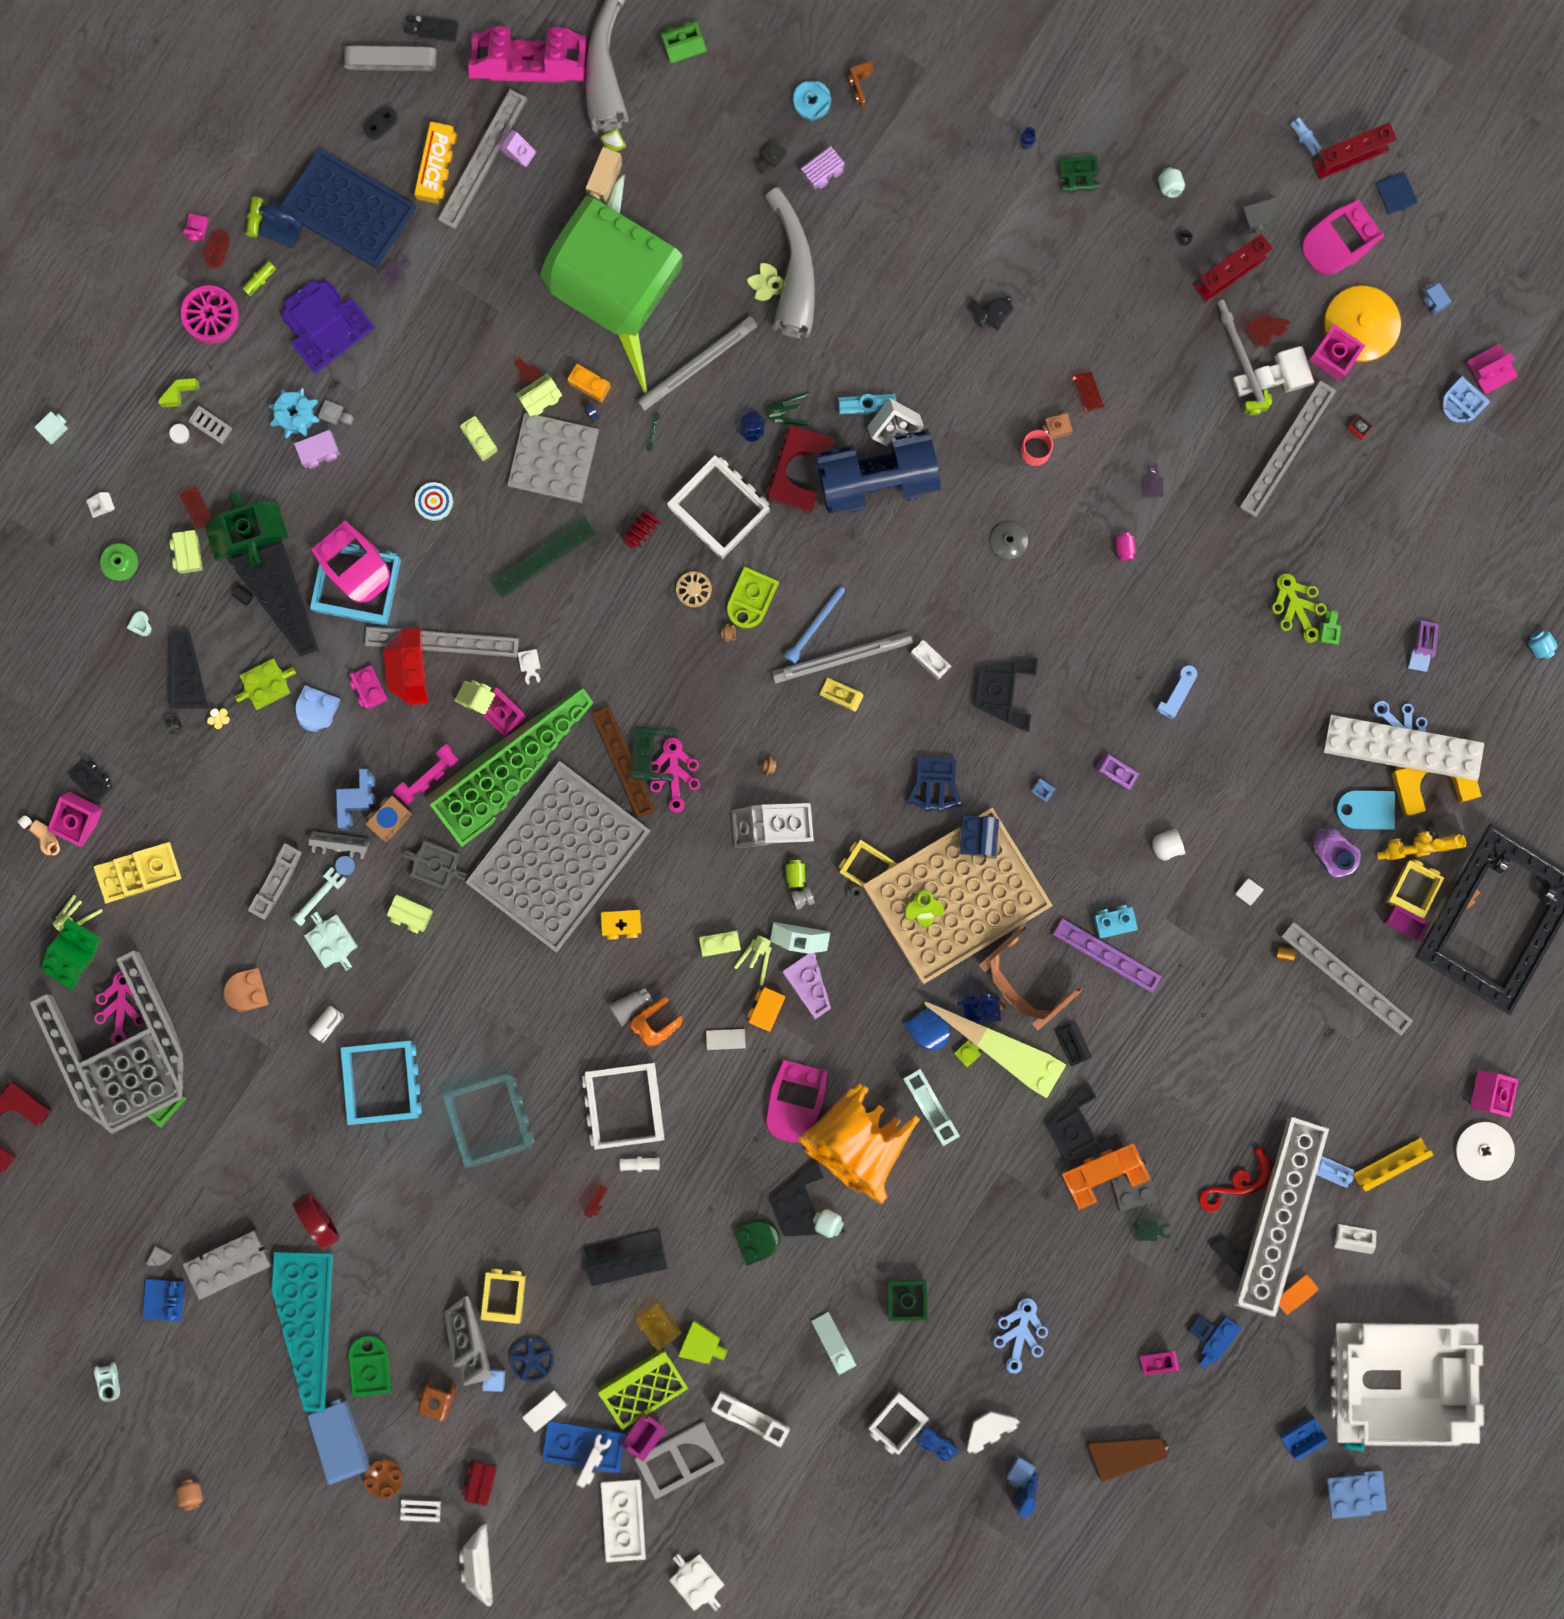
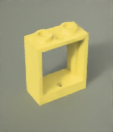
M860 840L859 843L854 842L849 850L852 854L848 860L846 858L843 859L839 868L841 869V875L862 887L865 883L847 872V869L861 848L888 864L887 870L898 863Z
M1413 859L1412 861H1406L1386 903L1392 906L1397 905L1424 919L1444 877L1440 876L1441 873L1433 868L1428 870L1422 867L1423 863ZM1409 869L1434 881L1421 908L1397 897Z
M491 1269V1272H486L481 1320L520 1324L526 1276L522 1275L521 1271H510V1274L502 1273V1269ZM491 1278L519 1281L516 1314L488 1311Z

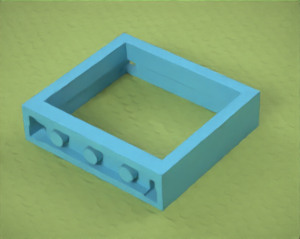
M349 544L339 553L363 557L367 551L359 549L360 546ZM386 551L385 554L379 553L385 562L393 564L382 615L320 603L326 573L320 564L310 609L313 612L387 626L401 563L400 557L397 556V553Z
M412 1041L341 1048L347 1125L419 1118V1114H422L421 1102H418L417 1095H420V1085L416 1083L415 1075H418V1064H414V1056H417L416 1045H413ZM405 1047L411 1113L357 1118L351 1053Z

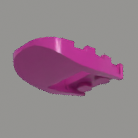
M1358 200L1332 212L1322 219L1305 235L1301 247L1303 255L1315 271L1323 275H1331L1342 271L1343 268L1357 263L1379 240L1381 241L1384 238V233H1381L1362 206L1361 201ZM1341 215L1345 216L1364 243L1362 247L1353 253L1350 252L1330 224Z
M343 521L314 548H311V551L334 586L338 587L348 598L355 602L365 603L374 599L387 587L390 581L389 568L378 553L377 548L360 532L349 525L347 521ZM357 539L367 553L338 577L327 563L352 541Z
M783 1060L768 1095L765 1117L766 1127L770 1134L778 1139L800 1143L798 1137L812 1128L822 1114L828 1072ZM785 1080L819 1089L814 1110L777 1100L781 1081Z

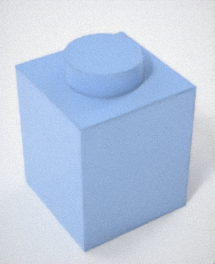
M490 1369L493 1379L483 1381V1391L502 1392L505 1385V1370Z

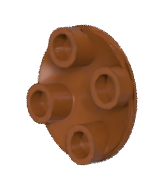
M386 1459L371 1463L364 1474V1487L371 1495L377 1498H391L400 1490L403 1483V1475L398 1465Z

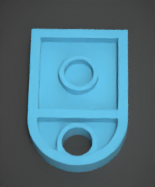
M1350 791L1339 799L1336 806L1337 817L1345 827L1350 829L1395 830V791ZM1345 804L1351 807L1349 815H1344L1341 811V807Z

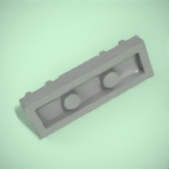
M312 831L309 845L312 846L313 853H315L317 847L323 849L322 854L326 853L327 848L337 852L348 850L350 851L351 858H353L355 852H359L361 854L360 859H363L368 849L370 838Z

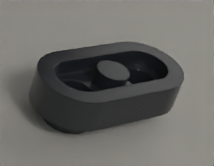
M385 107L373 116L364 126L366 136L371 140H378L395 126L398 121L395 110ZM386 114L391 115L389 119L384 118ZM371 127H377L375 131H370Z

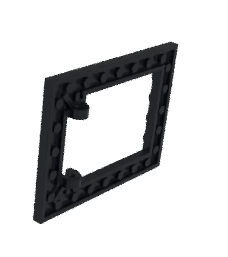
M1489 824L1414 958L1507 1015H1511L1564 921V869L1495 825ZM1510 860L1546 881L1544 888L1548 889L1545 894H1540L1538 898L1547 903L1548 906L1503 987H1500L1442 950L1488 868L1501 874L1508 868Z

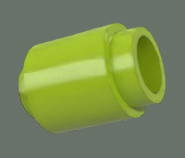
M790 860L789 864H786V883H788V887H804V882H806L805 864H801V860Z

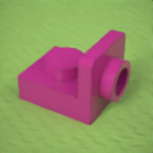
M189 214L186 229H183V234L187 237V240L192 242L205 240L209 221L208 217Z

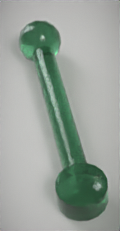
M657 412L652 415L654 420L649 444L646 445L648 451L653 450L652 443L657 420L660 419V414Z

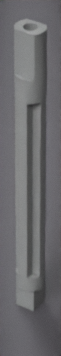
M749 316L638 399L637 402L644 411L758 327L753 318Z
M907 631L772 671L776 684L913 644L910 632Z

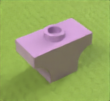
M513 130L511 132L506 131L496 146L507 157L512 158L524 167H527L536 153Z

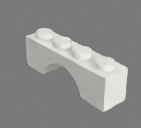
M722 1391L719 1393L711 1410L728 1420L745 1426L779 1447L782 1446L790 1431V1427Z

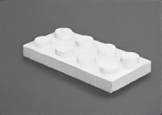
M640 1479L601 1482L606 1562L646 1559Z

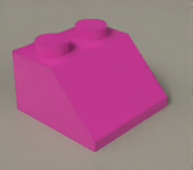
M1334 324L1309 361L1338 381H1341L1366 345Z
M69 792L59 797L47 831L82 847L97 826L103 808Z
M1478 1070L1470 1108L1511 1117L1518 1079Z

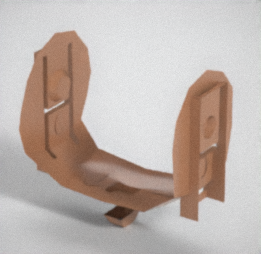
M1024 924L979 966L984 972L991 967L993 982L1002 992V996L1023 1015L1037 1018L1032 1025L1039 1030L1079 995L1083 988L1079 986L1071 994L1067 993L1059 1000L1060 1004L1052 1011L1035 1010L1015 992L999 970V954L1006 947H1012L1019 940V935L1027 929ZM1002 999L995 1004L999 1011L1007 1006Z

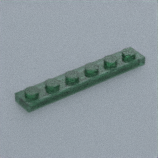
M584 518L491 583L503 599L596 535V532L587 519Z

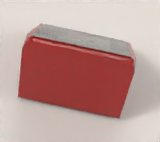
M1359 414L1347 427V430L1361 441L1374 426Z

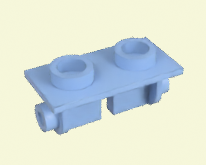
M1321 1156L1316 1175L1347 1188L1349 1183L1353 1181L1354 1170Z

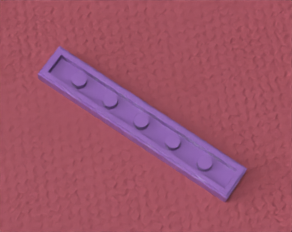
M1061 918L1052 934L1150 993H1153L1162 977Z

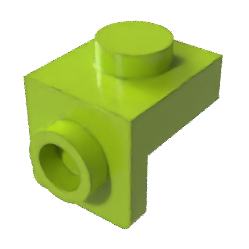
M1263 389L1262 391L1265 398L1263 403H1258L1257 401L1245 402L1243 405L1244 413L1259 415L1261 412L1267 411L1269 406L1272 405L1271 394H1268V389Z

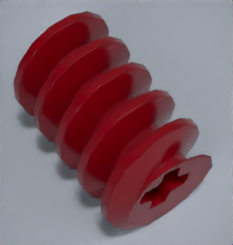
M641 511L643 518L637 516V523L631 522L630 524L632 529H625L628 535L623 533L620 535L623 542L636 553L635 546L642 548L640 541L647 542L645 535L652 536L650 529L657 531L655 524L662 525L649 512Z

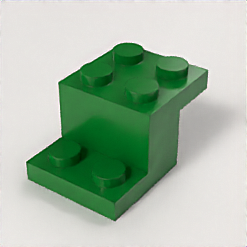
M68 918L63 924L61 934L47 948L41 971L73 991L78 985L81 974L94 961L101 938Z

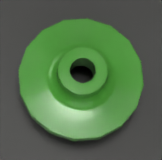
M113 544L106 548L101 555V570L105 576L112 580H127L137 570V554L126 544ZM120 558L121 563L115 564V560Z

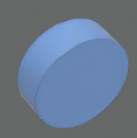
M342 856L336 861L335 867L339 874L347 876L354 872L355 862L348 856Z

